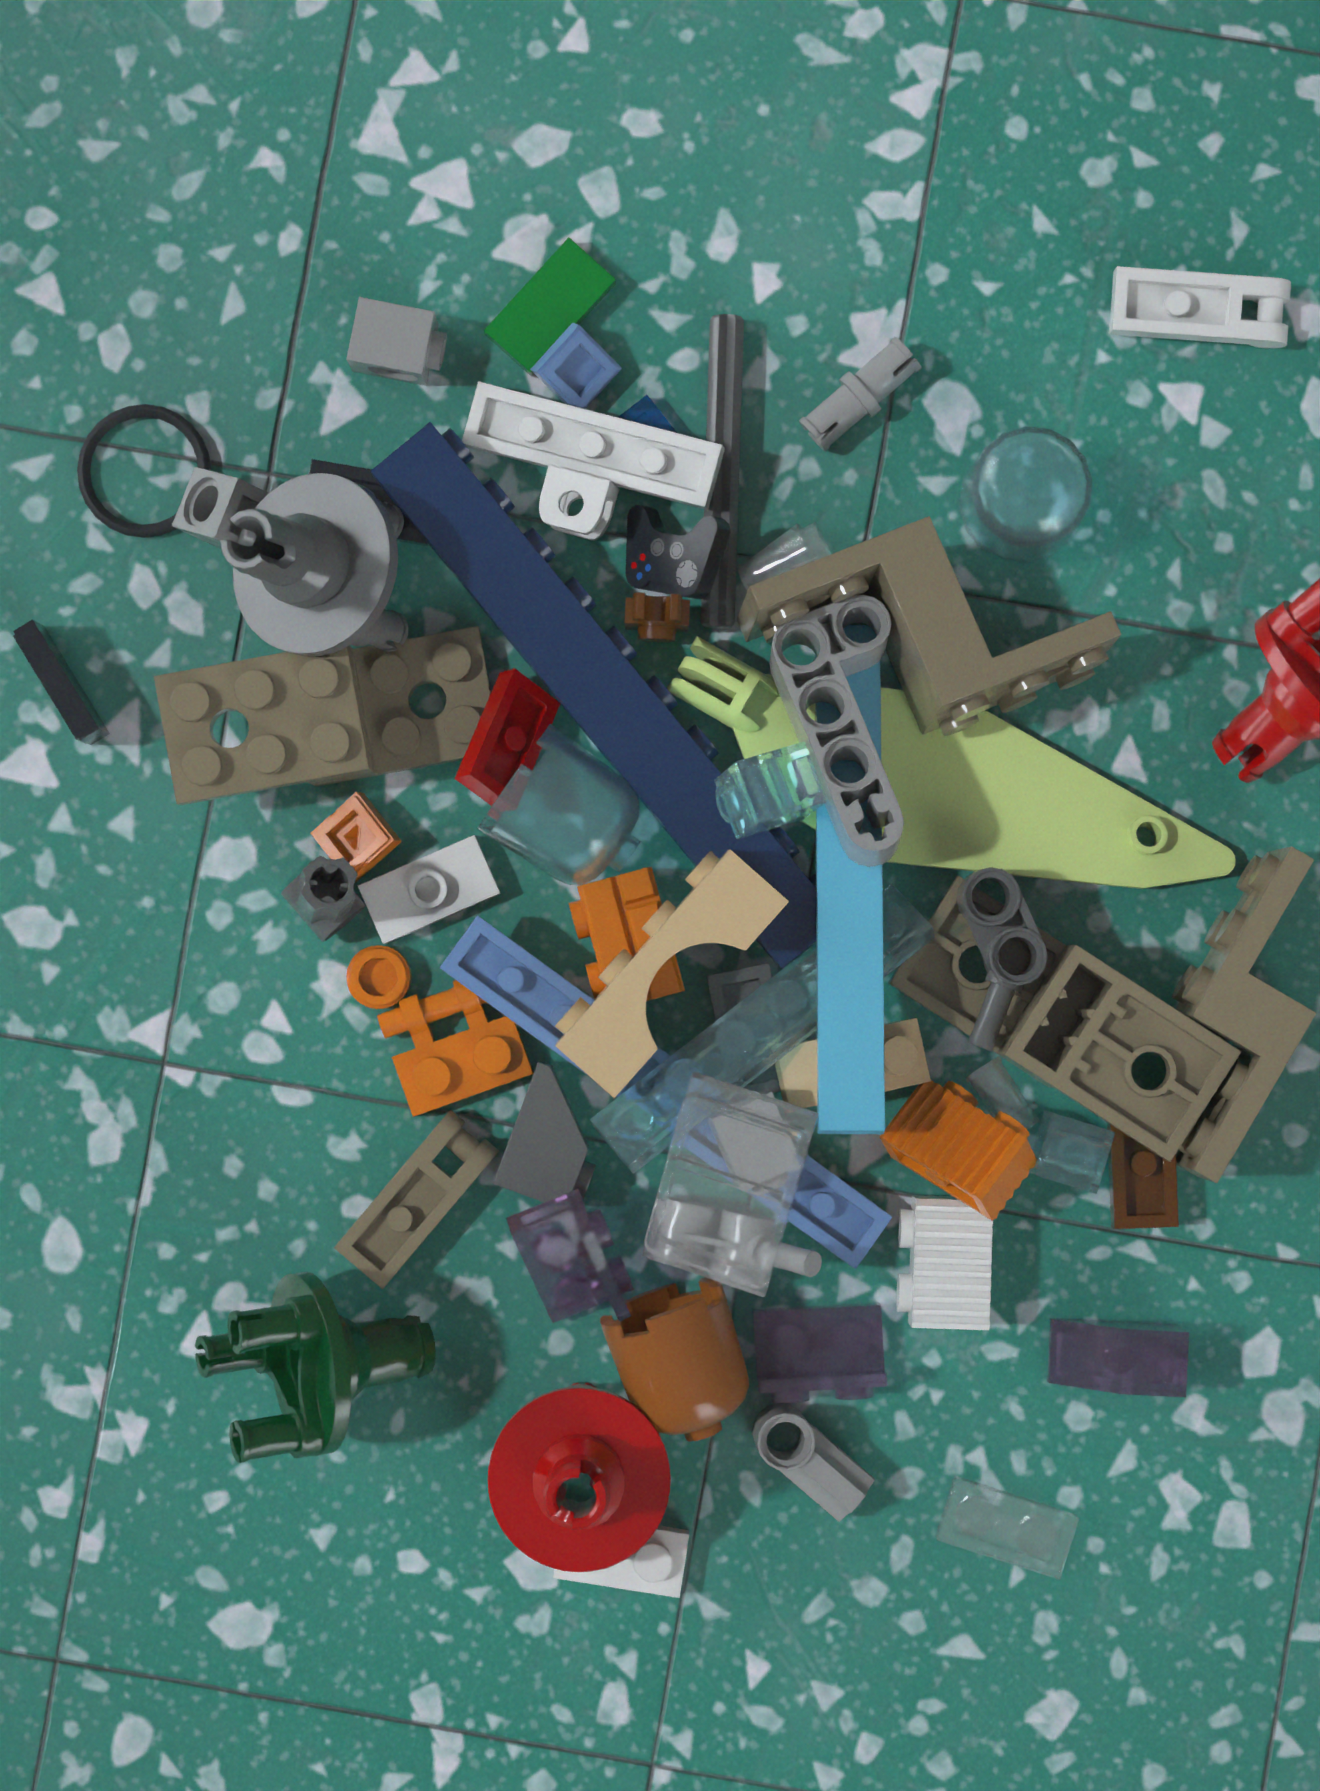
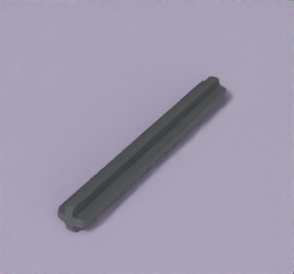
M733 314L712 316L709 332L706 441L721 444L725 450L708 510L704 509V517L723 518L729 523L731 529L712 590L706 597L701 599V624L703 627L710 629L732 628L735 623L744 320L741 316Z

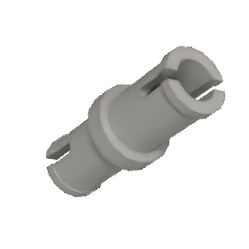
M894 337L889 345L854 375L850 371L844 374L839 379L841 386L806 417H802L799 423L806 431H809L808 435L826 452L830 445L866 414L872 418L881 411L879 403L913 373H917L922 369L917 359L911 358L913 354L897 337Z

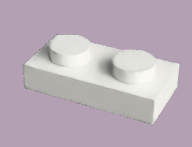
M659 1525L645 1545L624 1561L614 1566L591 1572H568L554 1569L553 1578L680 1598L690 1535L689 1530Z

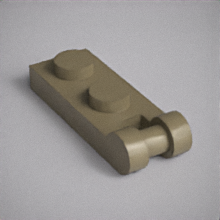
M452 1110L445 1115L334 1247L382 1289L499 1152L488 1140L484 1139L480 1143L462 1128L465 1121ZM444 1147L448 1148L464 1162L453 1177L433 1161Z

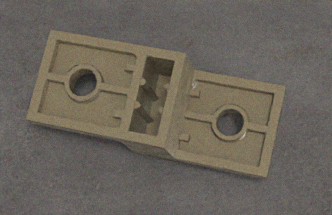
M479 626L406 639L403 645L394 641L393 643L396 645L397 650L391 652L380 650L373 645L356 649L349 645L342 650L323 656H301L283 652L154 676L176 804L186 805L306 782L318 787L463 760L491 694ZM423 684L440 686L446 695L444 710L438 716L431 719H423L416 716L410 707V698L413 691ZM229 711L242 713L249 725L248 735L244 742L233 748L222 747L216 741L213 734L216 720L222 714Z
M1292 846L1269 851L1263 858L1255 855L1251 859L1236 885V888L1244 892L1236 907L1231 913L1223 910L1218 915L1204 940V943L1212 948L1199 968L1193 965L1189 966L1172 994V998L1179 1002L1176 1010L1241 1051L1203 1114L1198 1118L1178 1149L1180 1153L1176 1158V1165L1197 1177L1214 1183H1218L1316 1015V1012L1249 974L1254 962L1314 862L1313 858Z
M957 876L888 984L970 1036L991 982L972 983L967 981L959 970V958L964 950L978 945L966 919L958 909L957 892L964 879ZM977 887L973 888L971 898L977 911L987 916H994L1000 912L1003 904ZM1038 928L1048 955L1046 967L1037 979L1024 985L1021 994L1014 993L992 1051L1043 1085L1057 1089L1155 1154L1171 1162L1241 1051L1077 945L1066 946ZM1009 938L999 949V964L1007 973L1019 975L1030 964V949L1020 939ZM1145 1052L1157 1053L1166 1065L1164 1081L1158 1087L1151 1090L1140 1088L1134 1082L1131 1075V1067L1134 1060Z

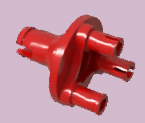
M1320 578L1292 603L1284 600L1276 608L1268 610L1255 622L1256 639L1271 669L1267 673L1262 693L1238 713L1226 729H1220L1212 741L1213 749L1224 765L1229 763L1248 745L1253 744L1238 757L1244 766L1239 772L1238 777L1245 783H1252L1262 778L1263 772L1280 763L1304 741L1320 740V635L1318 634L1320 630Z
M576 1382L569 1387L544 1393L521 1407L500 1432L488 1467L490 1504L499 1526L508 1539L522 1553L534 1561L553 1569L568 1572H591L605 1569L624 1561L636 1553L658 1528L664 1516L670 1495V1464L664 1442L657 1429L636 1405L615 1393L599 1389L588 1382H585V1384ZM580 1473L588 1474L590 1476L589 1485L596 1493L584 1502L568 1500L565 1497L567 1484L564 1481L570 1478H579Z

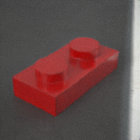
M516 668L500 672L454 779L500 813L516 810L561 703Z

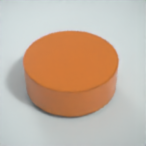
M375 945L364 948L352 958L347 969L346 980L351 995L360 1004L368 1008L384 1009L398 1004L407 995L411 986L412 974L408 961L400 952L388 946Z

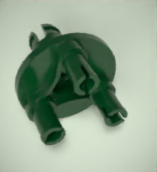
M310 1272L285 1275L277 1284L271 1307L248 1311H232L228 1316V1333L198 1336L195 1342L197 1350H205V1353L195 1354L197 1367L202 1377L207 1378L216 1374L254 1368L257 1373L268 1374L274 1382L282 1414L245 1421L235 1420L230 1424V1446L232 1454L238 1463H243L250 1459L290 1453L294 1458H302L335 1452L341 1446L347 1432L351 1401L365 1387L401 1382L413 1376L421 1378L433 1371L436 1359L433 1332L429 1323H421L420 1316L407 1315L404 1319L386 1318L354 1323L338 1315L327 1288L316 1275Z

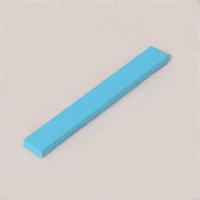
M848 625L843 629L847 638L853 642L867 643L876 638L875 632L868 625ZM879 661L869 669L852 674L846 678L881 760V681ZM826 702L815 703V721L817 723L830 724L841 717L837 708L832 704ZM842 760L831 766V772L841 782L855 783L865 776L861 766L854 761ZM816 785L818 1134H884L882 865L867 867L858 865L848 858L841 846ZM868 798L860 804L864 818L859 835L871 833L875 841H880L882 839V828H873L866 814Z

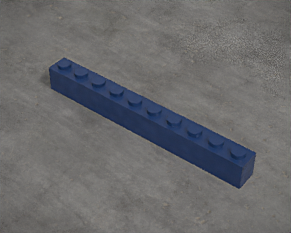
M429 422L371 470L373 477L396 506L400 508L411 524L423 534L429 546L561 703L568 714L696 867L710 851L720 859L727 850L731 849L789 901L756 938V941L774 963L783 969L817 941L816 873L808 879L792 860L800 853L792 839L777 823L767 829L754 814L752 809L760 802L736 773L726 780L711 760L719 752L698 726L694 724L686 731L670 711L678 703L655 675L645 682L629 663L637 656V653L618 629L612 626L604 632L591 617L589 612L597 605L581 584L573 576L563 583L548 565L556 555L538 532L531 527L525 533H522L507 514L515 506L500 486L492 478L481 484L466 464L473 460L474 456L457 434L449 428L441 435L433 424Z

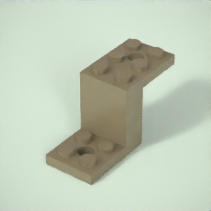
M930 516L749 586L736 619L746 642L764 636L766 643H772L774 633L781 624L849 597L859 595L874 597L884 604L890 614L891 627L885 650L922 735L941 728L944 736L952 735L971 727L979 721L977 714L996 705H999L1002 713L1020 708L1037 698L1035 691L1051 683L1057 682L1059 689L1063 690L1088 680L1095 675L1093 668L1109 659L1106 652L1121 636V632L1110 611L992 658Z

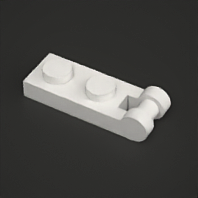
M1117 266L1113 272L1109 334L1249 344L1258 348H1282L1287 346L1288 325L1282 323L1283 304L1290 302L1291 281L1274 277ZM1242 300H1251L1258 303L1257 321L1241 320Z

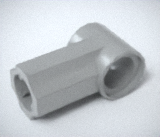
M777 1403L767 1406L756 1417L753 1423L752 1435L756 1448L763 1460L769 1466L783 1473L838 1522L849 1513H852L865 1498L870 1486L875 1481L874 1477L812 1425L799 1409L790 1404ZM791 1422L799 1426L800 1436L796 1445L790 1450L783 1452L769 1448L766 1441L770 1429L778 1423Z

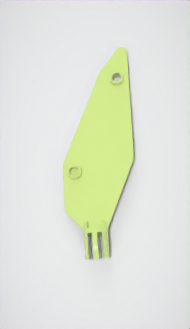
M696 636L690 649L697 658L684 657L678 668V672L687 681L673 678L667 687L668 691L732 728L758 797L816 830V782L772 675L763 674L759 670ZM881 688V763L896 796L904 820L898 848L887 862L974 872L993 867L1003 869L1013 876L1136 889L1223 877L1234 869L1236 863L1235 855L1227 846L990 712L984 710L977 714L979 721L976 724L955 734L944 736L941 728L922 735L903 690ZM815 703L807 709L808 715L814 721ZM1138 827H1145L1153 833L1154 845L1152 847L1144 846L1138 841L1136 835Z

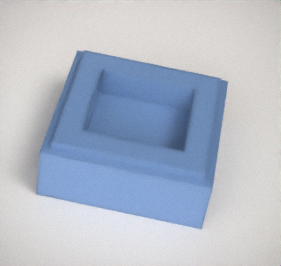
M572 323L530 370L564 404L586 409L620 372L622 367L580 325Z

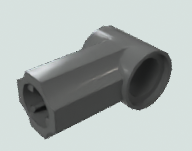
M318 856L281 893L322 942H325L340 931L366 906L354 892V883L358 874L344 858L332 860Z

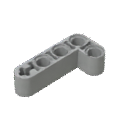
M859 595L813 610L804 616L781 624L774 633L769 664L771 675L843 850L848 858L858 865L872 867L882 865L894 855L902 835L904 820L896 796L846 678L852 674L869 669L880 661L885 653L891 627L890 614L884 604L874 597ZM852 623H863L873 629L876 638L867 643L853 642L847 638L843 629ZM800 644L812 649L817 658L808 665L800 666L789 662L783 655V652L792 645ZM826 702L835 706L841 717L833 723L821 724L810 718L807 709L814 703ZM842 760L854 761L861 766L865 776L855 783L841 782L831 772V766ZM868 798L866 814L873 828L885 827L880 841H875L871 833L859 835L864 818L860 804Z

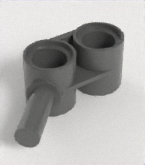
M989 867L977 870L964 878L958 887L956 900L958 909L966 919L982 954L984 967L988 972L985 980L991 982L968 1043L992 1052L1014 993L1021 994L1025 984L1031 983L1041 975L1046 967L1048 955L1018 883L1011 874L1003 869ZM983 879L995 881L1004 891V905L1000 912L994 916L983 915L977 911L972 902L973 888ZM1009 938L1020 939L1030 949V964L1019 975L1007 973L999 964V949Z

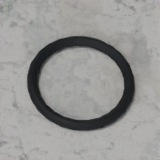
M148 404L127 406L110 413L99 421L85 439L79 454L77 467L79 489L85 504L94 516L112 530L127 536L141 538L161 536L176 530L177 528L172 527L176 514L158 523L142 525L126 522L115 517L105 509L95 494L90 469L95 449L108 431L130 419L144 417L160 419L173 425L185 435L193 447L197 458V467L211 471L210 456L205 442L193 424L179 413L162 406Z

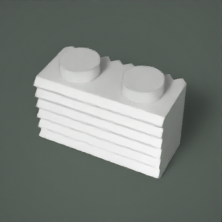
M912 1195L911 1210L900 1209L899 1248H910L909 1274L898 1273L897 1312H908V1323L912 1328L989 1330L993 1220L991 1221L953 1196Z

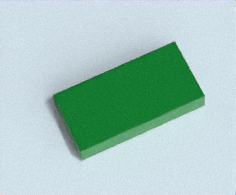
M568 237L484 329V334L532 377L534 373L530 369L572 323L579 325L616 285V279Z

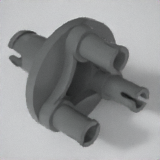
M313 473L298 476L284 482L268 493L255 509L239 511L230 518L236 526L243 529L238 542L221 540V550L226 561L233 567V585L239 609L250 628L266 643L280 650L301 656H323L342 650L349 645L365 646L367 644L373 645L380 650L391 652L397 650V647L393 642L387 640L398 642L400 645L405 643L408 636L406 618L401 613L385 609L397 575L398 547L396 538L402 532L404 525L403 514L399 507L391 506L389 502H382L376 498L374 492L349 479L328 473Z

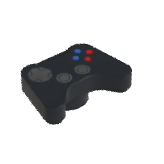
M643 505L633 506L627 515L625 572L627 582L630 586L642 590L665 594H681L682 597L693 599L706 597L712 590L731 533L729 523L723 518L705 516L686 535H673L665 530L660 515L655 508Z

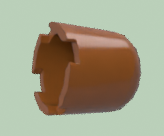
M700 1278L698 1283L701 1290L679 1294L676 1283L643 1292L618 1304L622 1317L613 1320L612 1315H604L600 1318L606 1341L629 1401L638 1407L659 1433L667 1435L684 1434L686 1441L702 1440L722 1430L720 1421L732 1415L746 1397L749 1387L746 1365L726 1295L719 1278Z

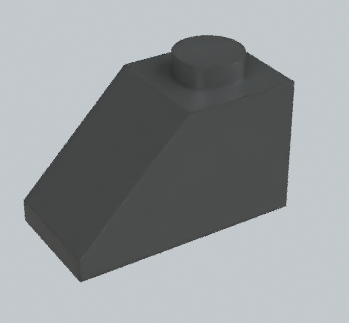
M542 1061L537 1063L493 1184L566 1211L571 1197L583 1201L596 1164L585 1161L589 1145L555 1070L548 1063Z

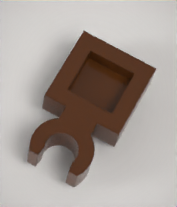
M642 592L633 593V598L626 597L625 630H638L637 640L675 642L676 632H689L690 600H683L681 594L649 596Z

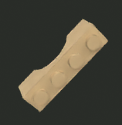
M731 849L727 850L720 859L710 851L686 877L685 881L693 889L677 907L669 900H666L641 928L650 938L636 954L632 956L623 948L598 976L607 986L589 1005L580 997L555 1025L564 1034L556 1042L555 1046L613 1098L620 1093L658 1050L647 1023L646 1000L651 982L660 967L674 954L698 944H726L746 951L789 902Z

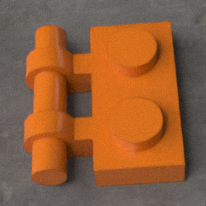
M456 980L453 981V988L420 999L417 994L399 1001L400 1007L377 1015L385 1039L409 1031L415 1049L393 1056L392 1060L413 1117L534 1074L517 1024L506 1016L489 1022L483 1004L487 1002ZM463 1011L469 1029L435 1041L429 1023Z

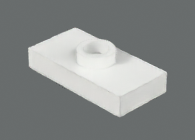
M475 835L358 885L383 944L392 942L501 894Z

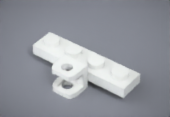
M479 381L462 439L466 447L548 468L539 501V513L542 521L550 525L555 531L592 541L602 537L610 524L619 493L618 487L708 510L725 450L721 444ZM577 499H583L584 505L581 512L575 516H569L571 503Z

